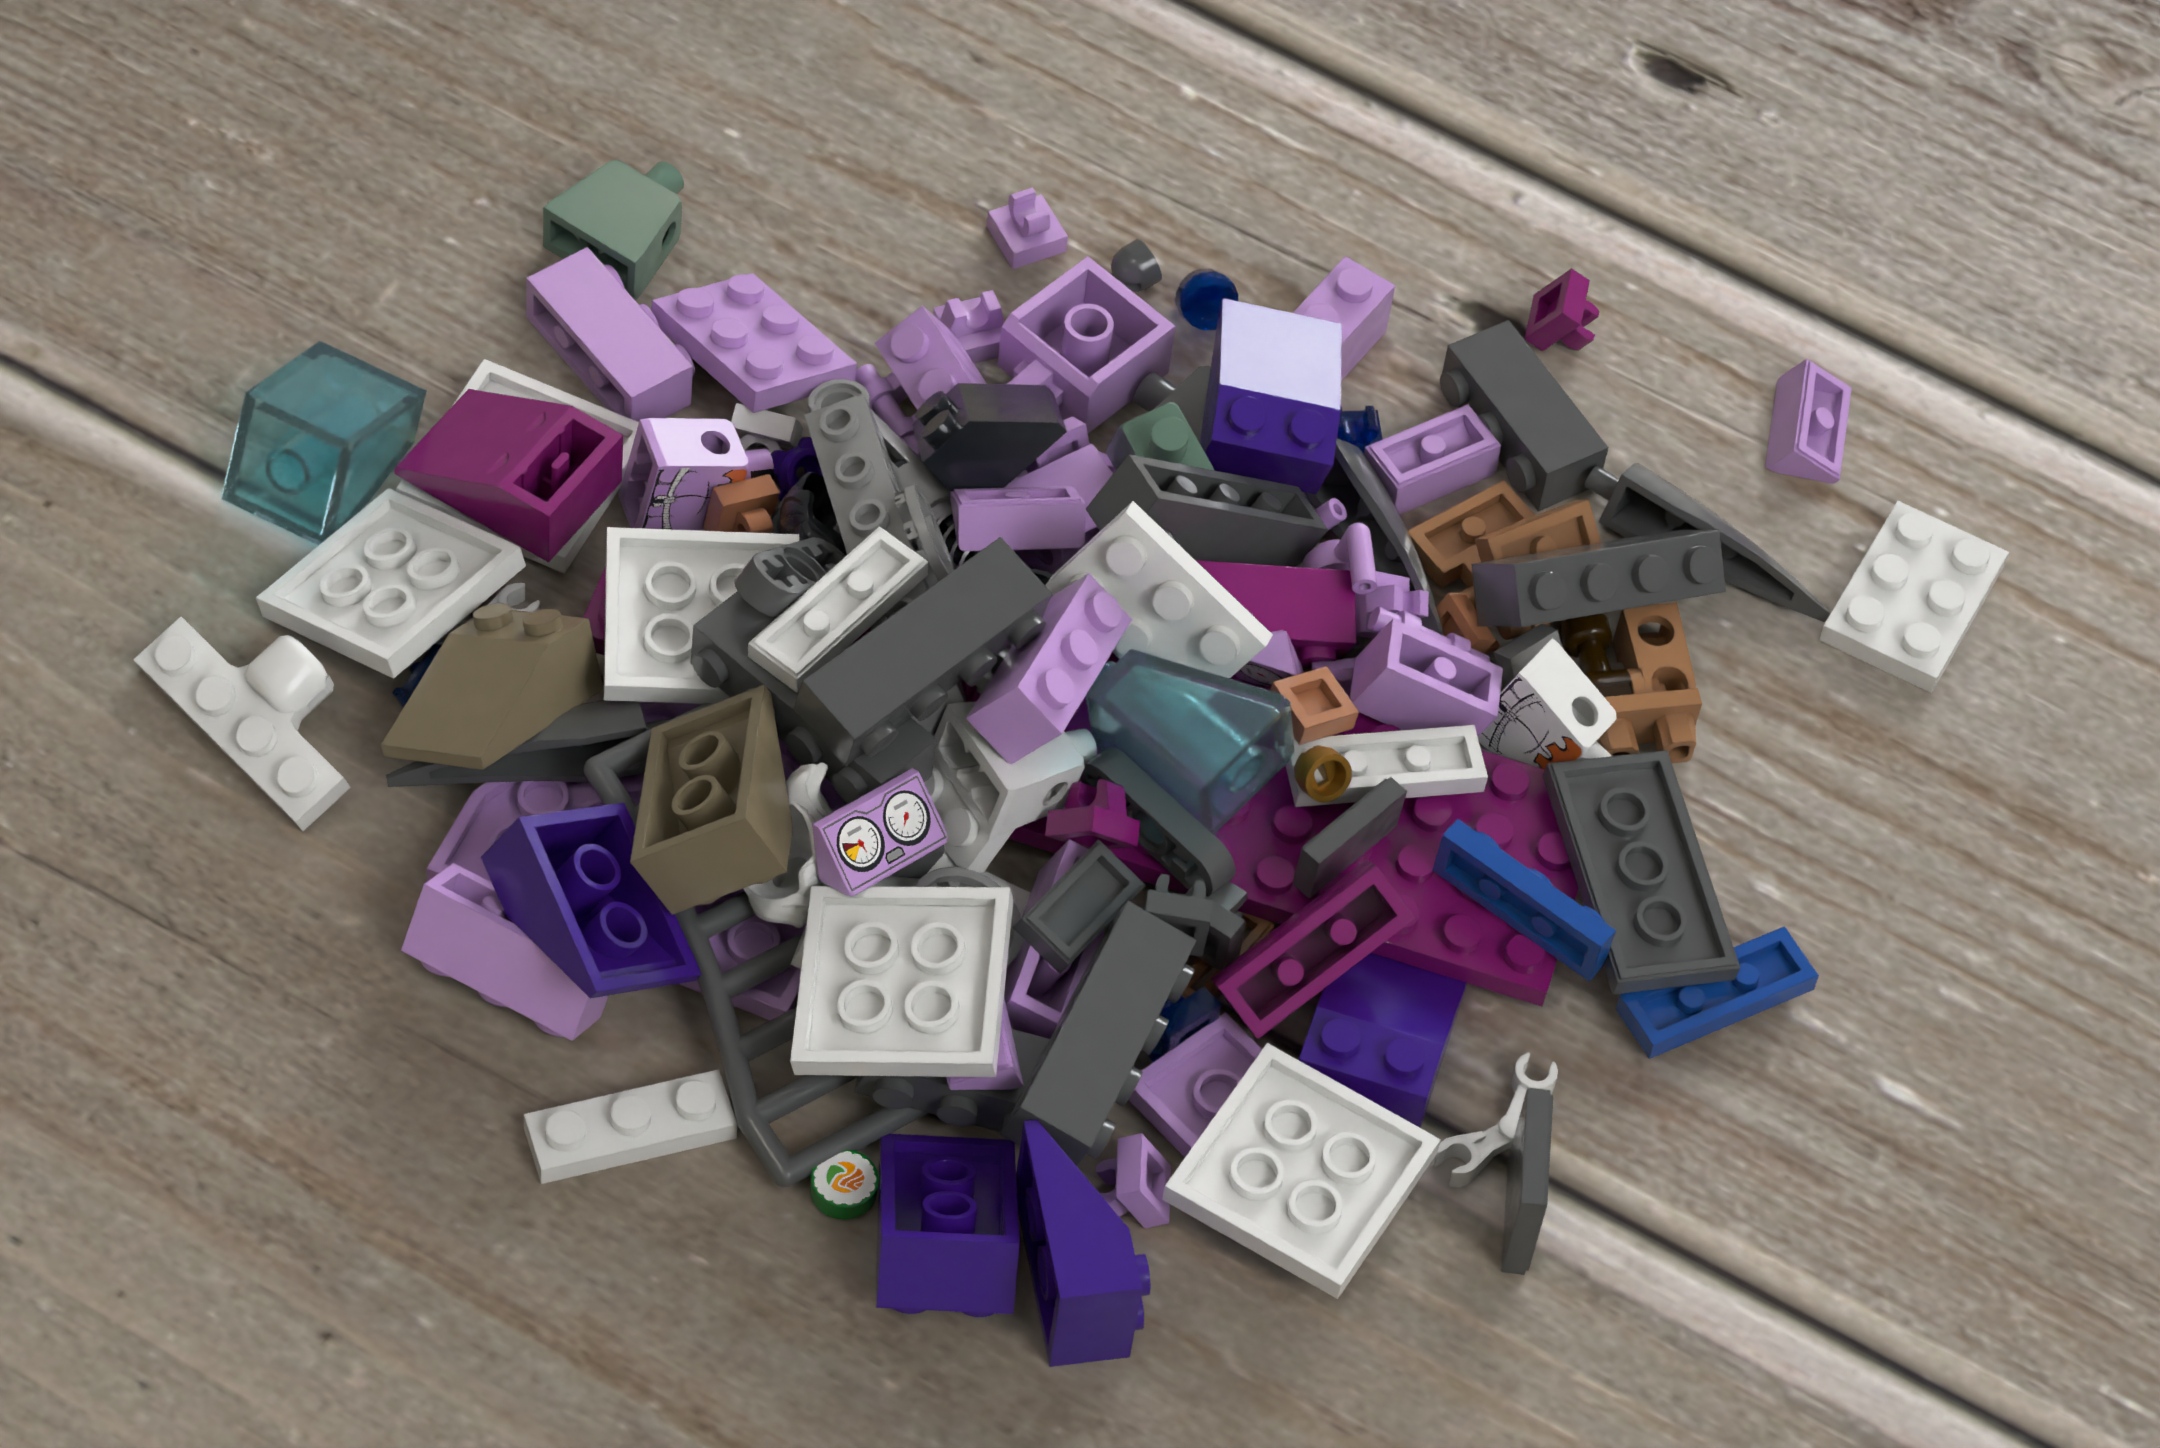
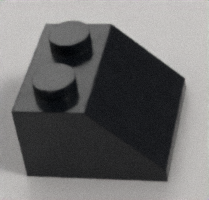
M958 383L946 394L943 391H938L930 396L916 412L915 417L917 420L912 424L922 463L950 491H954V489L1004 488L1067 432L1055 395L1046 385Z

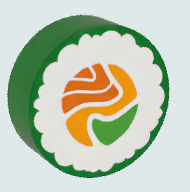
M845 1149L813 1168L810 1184L812 1201L822 1213L832 1218L847 1220L860 1217L868 1212L876 1201L879 1183L878 1171L868 1157L857 1151Z

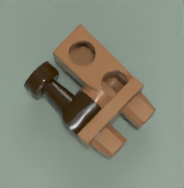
M1677 602L1622 610L1613 642L1608 618L1602 613L1565 620L1559 629L1564 650L1570 656L1579 658L1582 672L1616 711L1617 719L1597 742L1612 756L1638 754V744L1655 742L1657 751L1668 750L1672 763H1682L1691 760L1696 746L1695 725L1701 710L1702 701L1699 690L1696 688ZM1648 622L1661 624L1659 632L1638 633V628ZM1611 643L1613 644L1617 662H1623L1624 669H1611L1605 654V650L1609 648Z

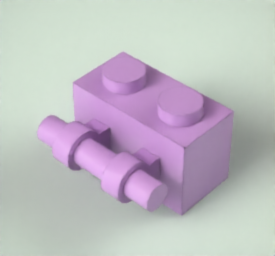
M923 305L875 342V345L893 372L887 377H880L872 364H866L856 370L855 381L864 386L869 393L871 409L920 458L921 455L912 426L917 420L915 417L916 413L911 417H906L898 404L909 397L918 411L920 406L930 396L938 391H943L946 394L958 383L987 384L954 332Z
M1380 606L1373 610L1368 620L1367 628L1378 635L1354 661L1350 700L1357 710L1364 715L1382 723L1394 725L1401 730L1475 725L1477 736H1479L1498 717L1503 668L1489 662L1490 657L1471 648L1470 640L1455 633H1449L1447 636L1428 629L1422 626L1421 618L1403 610L1395 614Z

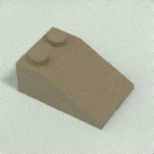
M504 603L486 605L474 611L473 618L450 632L383 740L381 744L383 757L484 770L547 728L556 718L571 708L583 704L604 690L589 619L562 616L560 611L556 609H543L534 612L511 610L510 605Z
M761 685L653 727L630 863L669 912L673 915L697 905H707L721 896L754 884L766 883L776 876L786 873L793 824L772 696L767 687Z

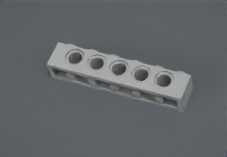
M864 393L804 414L847 555L879 526L915 552L916 549L913 542H909L902 525L904 523L895 503L894 493L900 490L884 439ZM926 578L870 627L871 631L928 590L929 586ZM961 681L947 691V700L931 716L923 721H918L914 716L912 719L934 736L947 704L967 702Z

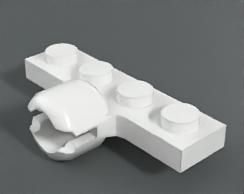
M180 617L133 659L139 668L302 831L308 828L351 788L345 778L298 732L301 720L333 692L334 683L318 659L297 639L289 635L279 636L249 665L237 668L230 665L193 627Z

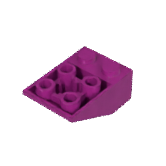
M468 389L394 468V474L549 563L622 482L623 435L571 405Z

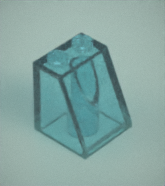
M318 341L245 392L221 499L320 545L365 508L415 442L427 390L331 345Z
M1130 649L1117 663L1114 661L1105 663L1086 694L1091 733L1095 739L1097 750L1101 752L1107 747H1115L1124 752L1212 834H1215L1295 754L1291 702L1282 694Z

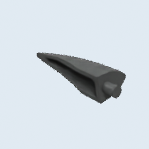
M1337 439L1332 469L1316 495L1306 492L1305 494L1315 509L1332 498L1338 499L1344 505L1347 512L1346 519L1331 528L1340 539L1347 528L1353 523H1363L1369 528L1375 570L1410 578V591H1428V617L1421 618L1422 626L1443 634L1434 597L1421 560L1388 491L1365 454L1357 446Z
M1634 463L1621 474L1620 478L1596 465L1584 484L1586 488L1608 500L1598 522L1623 537L1631 538L1674 530H1719L1726 583L1822 622H1825L1830 616L1831 612L1763 549L1712 510L1641 464Z
M598 700L583 703L556 718L547 728L484 770L414 761L387 774L388 787L523 781L590 783L584 774V765L589 758L670 719L645 723L640 702ZM647 760L617 774V777L644 774Z

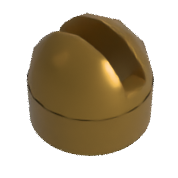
M1317 745L1305 753H1301L1294 765V778L1300 789L1313 800L1321 803L1331 802L1339 798L1348 788L1352 777V769L1348 760L1336 750L1325 746ZM1316 769H1318L1324 779L1319 783L1316 782L1314 776Z

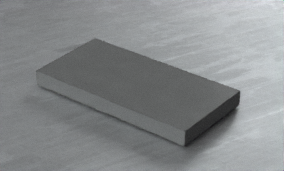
M1668 750L1547 763L1542 777L1583 904L1599 913L1606 924L1616 930L1604 964V970L1612 994L1735 980L1740 970V965Z

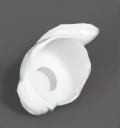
M823 762L818 765H802L786 780L793 824L787 872L776 876L766 883L754 884L743 888L749 897L754 913L758 918L765 921L789 924L796 928L803 927L807 922L811 886H825V883L818 878L812 828L813 823L833 813V810L820 792L821 783L828 769V765Z

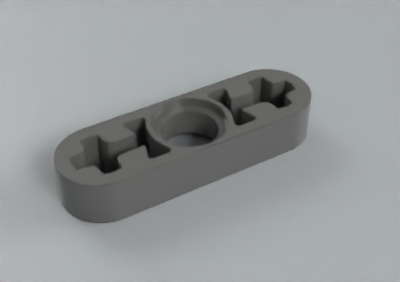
M816 537L808 538L756 553L736 577L734 584L742 598L752 607L767 616L777 618L846 555L823 539Z
M1107 747L1084 764L1085 768L1080 777L1081 783L1097 788L1098 780L1104 779L1124 787L1127 817L1140 821L1138 844L1188 890L1194 887L1195 880H1201L1205 883L1206 896L1208 897L1234 878L1236 873L1235 863L1225 845L1124 752L1115 747Z

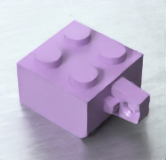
M1087 256L1010 313L1001 327L997 366L1013 378L1007 384L1046 385L1055 395L1063 420L1073 416L1085 423L1087 433H1090L1133 400L1139 384L1148 374L1155 372L1164 377L1169 373L1176 326Z

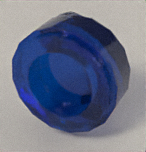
M1211 268L1198 269L1189 273L1180 282L1174 302L1180 316L1187 323L1201 330H1216L1222 298L1238 301V292L1234 283L1223 273Z

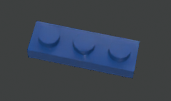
M1459 819L1442 835L1432 870L1587 981H1590L1605 964L1616 932L1614 928L1606 924L1599 913L1590 907L1581 906L1555 888L1544 874L1538 870L1527 868L1500 849L1499 845L1489 835L1473 830Z
M1781 927L1734 947L1740 965V970L1735 980L1630 992L1619 995L1616 1011L1647 1057L1651 1059L1814 990L1819 975L1786 927Z

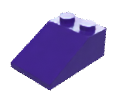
M1222 298L1219 307L1200 436V445L1212 464L1214 471L1298 486L1302 492L1317 494L1334 463L1341 412V323Z
M624 802L518 817L481 856V860L505 914L590 999L692 982L702 975L676 915H672L630 863L636 827Z
M1370 953L1324 988L1308 1030L1299 1061L1421 1128L1468 983Z
M1038 1120L1024 1121L1016 1172L1018 1215L1049 1367L1128 1358L1131 1354L1135 1330H1143L1144 1308L1141 1296L1150 1295L1151 1290L1150 1271L1146 1255H1135L1130 1229Z
M888 1134L881 1137L876 1308H893L898 1312L906 1314H917L926 1310L955 1311L972 1317H987L994 1313L1014 1314L1019 1255L1015 1142L1006 1139Z

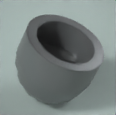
M1139 239L1122 247L1113 256L1111 263L1112 276L1132 292L1136 293L1146 290L1162 280V273L1157 260L1146 244Z

